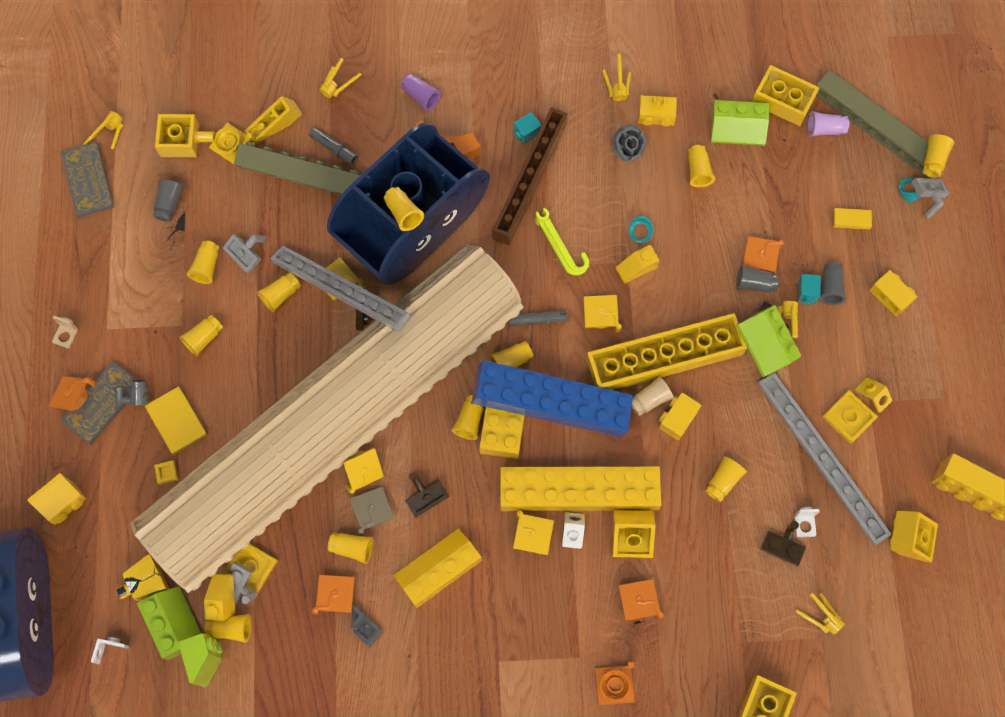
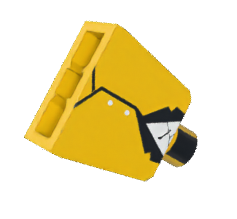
M148 554L122 574L126 584L116 590L121 599L132 595L134 600L142 601L155 593L170 588L158 563Z

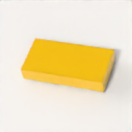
M834 208L833 228L870 230L872 228V210Z

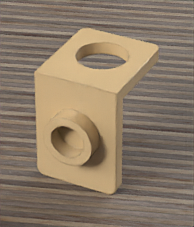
M53 316L59 327L52 342L69 349L79 329L73 324L71 319ZM62 333H69L70 338L68 341L61 342L59 340Z

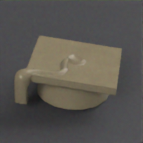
M382 487L349 499L360 526L358 529L360 536L365 535L364 530L394 519Z

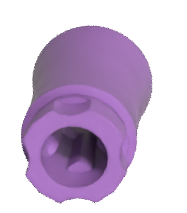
M412 74L405 76L402 80L401 88L419 103L425 111L432 110L441 98L440 90Z

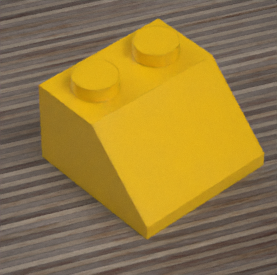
M59 473L27 500L49 522L56 525L63 522L71 511L79 509L87 498L73 481Z
M613 510V557L653 558L656 526L654 511Z
M897 511L893 522L894 530L893 536L890 539V549L901 556L932 563L938 524L920 512Z

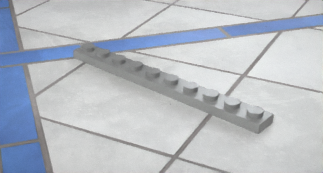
M282 246L270 258L274 264L395 331H398L410 318L408 312L285 246Z
M772 373L759 381L757 384L872 545L875 546L892 535L777 375Z

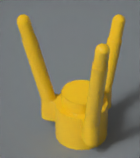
M618 53V83L614 84L612 88L605 69L602 70L609 90V97H613L614 101H624L629 96L631 72H628L626 85L624 86V83H622L621 54Z
M340 58L335 67H331L324 83L319 88V91L327 98H331L332 95L337 97L342 90L362 75L358 73L337 89V84L333 81V78L341 66L343 58Z
M110 111L105 120L83 145L91 142L106 127L109 130L116 129L111 149L114 150L120 131L123 128V124H121L122 117L116 112Z
M783 301V305L778 306V311L780 315L783 314L784 318L791 319L792 337L797 339L798 302Z
M811 593L810 596L827 615L823 619L825 624H821L800 610H796V613L821 628L825 633L830 631L833 635L836 634L845 623L822 593L819 596L826 607L814 593Z

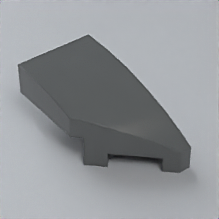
M352 605L351 628L353 633L370 648L383 631L356 606Z

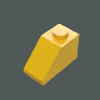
M648 245L632 253L615 269L623 283L626 284L657 269L659 259L652 246Z
M215 573L212 576L204 598L205 620L225 621L236 614L233 574Z

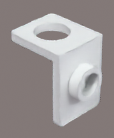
M802 507L794 514V521L799 523V527L795 530L796 537L816 536L814 516L819 513V509ZM803 521L811 525V530L807 533L800 529V523Z
M565 512L563 547L582 548L585 514ZM575 517V518H578V519H580V520H578V521H573V520H571V519H569V518Z
M108 637V640L97 639L91 662L100 664L106 644L129 649V646L121 644V639Z

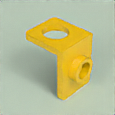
M865 378L855 388L857 393L873 401L879 413L892 402L887 386L871 378ZM885 396L884 403L879 405L881 397Z

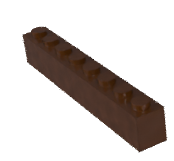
M553 107L550 108L492 229V239L510 245L566 127L568 113Z

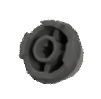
M625 125L614 133L610 144L612 151L622 161L630 162L643 155L642 153L647 142L643 131L636 126Z

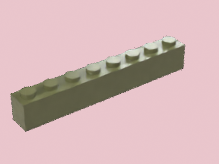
M829 70L817 83L816 86L820 88L816 96L842 116H848L850 122L926 178H930L923 174L928 141L914 133L910 127H906L896 117L891 116L881 106L872 102L868 96L860 93L853 85L845 82L838 74Z
M246 142V145L239 143L234 165L242 169L342 195L361 176V173L355 170L346 172L340 166L333 165L332 168L327 167L326 163L315 160V163H312L306 157L298 156V158L291 157L290 153L281 151L280 154L275 153L274 149L269 147H263V149L256 148L257 145Z

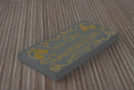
M94 142L62 151L77 217L114 208L99 144Z
M112 361L96 379L95 387L90 386L88 388V396L85 403L77 410L68 411L60 421L91 445L126 405L116 403L115 387L123 386V396H130V381L136 379Z

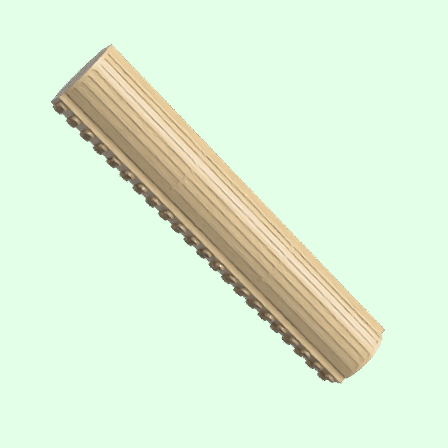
M465 245L394 304L408 312L410 316L409 320L398 331L377 320L372 322L130 523L134 535L180 587L185 589L187 593L198 589L204 579L208 576H213L218 571V567L232 560L238 550L246 548L250 544L251 539L261 535L271 522L274 523L279 520L285 510L293 508L297 504L298 499L308 495L313 490L312 487L318 482L321 483L326 480L328 474L332 470L340 468L346 458L355 455L359 447L369 443L374 438L373 435L387 428L393 418L401 416L406 407L415 404L420 395L429 392L433 388V384L438 380L444 379L452 368L458 367L467 355L475 353L480 344L489 341L494 332L503 329L507 321L520 314V310L524 307L521 304V298L516 287L497 262L485 253L480 246Z

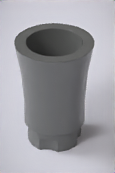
M166 179L158 181V192L153 213L155 219L166 222L171 221L180 195L184 190L181 184Z
M838 262L824 264L819 298L821 303L840 305L846 301L843 265Z
M741 264L737 274L736 289L776 292L779 276L772 274V272L762 271Z

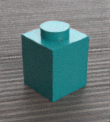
M530 112L513 123L512 132L514 137L524 145L537 137L542 125L533 113Z
M808 274L800 276L798 280L797 302H803L805 305L817 303L820 298L821 276Z

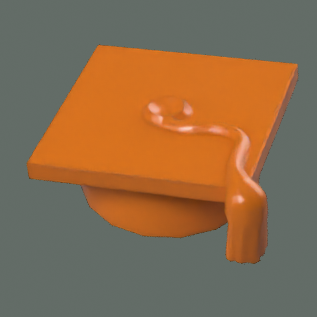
M748 236L743 264L762 271L775 273L779 249L782 248L784 241L782 239L774 241Z
M62 376L49 407L65 409L67 411L79 409L85 403L88 396V391L85 388L86 384L89 383L92 387H95L96 382L90 377L83 379Z
M319 575L316 607L312 609V613L319 615V611L352 613L355 577Z
M654 579L619 585L625 621L656 615L658 620L664 617V613L660 612Z
M628 662L627 666L595 668L598 705L635 702L631 668H634L633 662Z

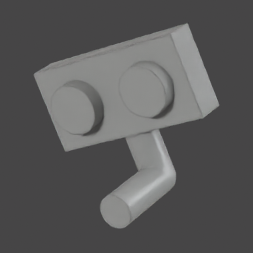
M915 178L911 182L919 197H932L935 202L925 212V216L931 218L944 205L941 198H945L950 194L941 179Z
M233 234L223 249L246 273H251L261 261V258L251 248L255 242L265 243L267 238L263 235L253 234L245 243L237 234Z
M237 561L232 564L228 574H233L235 606L242 594L245 595L242 597V603L248 604L257 598V593L246 587L253 571Z

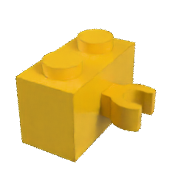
M641 95L638 123L644 125L656 124L665 127L674 126L677 98Z

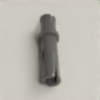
M312 127L309 131V137L332 151L336 157H341L351 165L357 161V155L348 150L343 143L339 144L316 127Z
M545 310V312L519 314L517 317L510 319V327L544 323L550 325V323L567 322L566 310L553 312Z

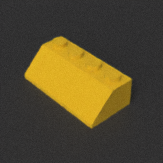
M458 528L393 576L417 609L480 563L482 557Z

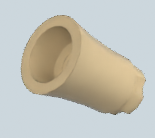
M658 376L650 385L634 395L631 407L638 416H641L643 413L649 412L653 408L672 400L674 397L665 381Z

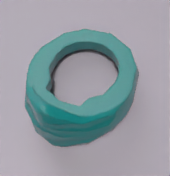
M909 177L900 181L898 189L900 195L911 204L920 197L916 192L904 191L903 185L914 180V178Z
M642 215L632 220L629 226L631 239L640 244L651 239L653 225L648 218ZM637 224H645L648 229L646 238L638 239L635 237L634 228H636Z

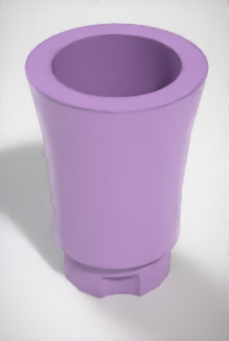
M811 111L807 122L808 135L813 137L847 134L850 122L848 116Z

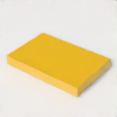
M179 386L145 405L172 455L177 454L207 436L206 431Z

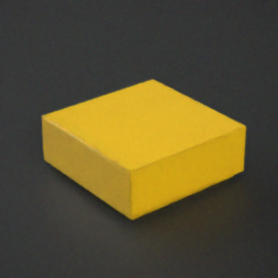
M174 460L154 465L157 484L161 485L178 481Z

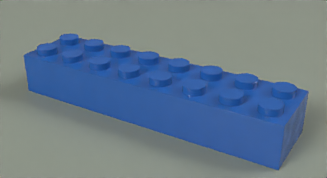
M483 360L477 367L471 404L621 437L628 433L633 395Z

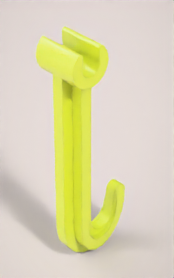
M544 208L542 217L537 211L534 221L542 228L567 273L575 276L585 273L589 267L586 253H581L584 265L582 267L576 266L549 219V211Z

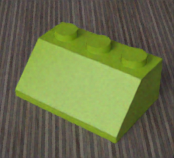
M714 100L711 110V143L765 146L769 123V103Z
M775 305L757 312L736 325L762 377L791 364L801 357Z
M180 586L155 593L137 603L162 659L170 660L181 654L179 641L202 634Z
M203 633L179 641L178 644L189 683L201 687L208 686L222 660L220 653H223V648L220 641Z

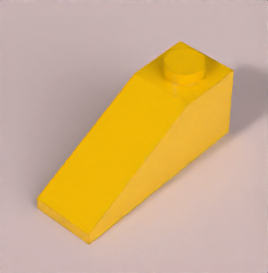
M281 96L244 131L246 135L248 133L254 135L255 140L251 141V143L258 144L289 127L302 113L294 100Z

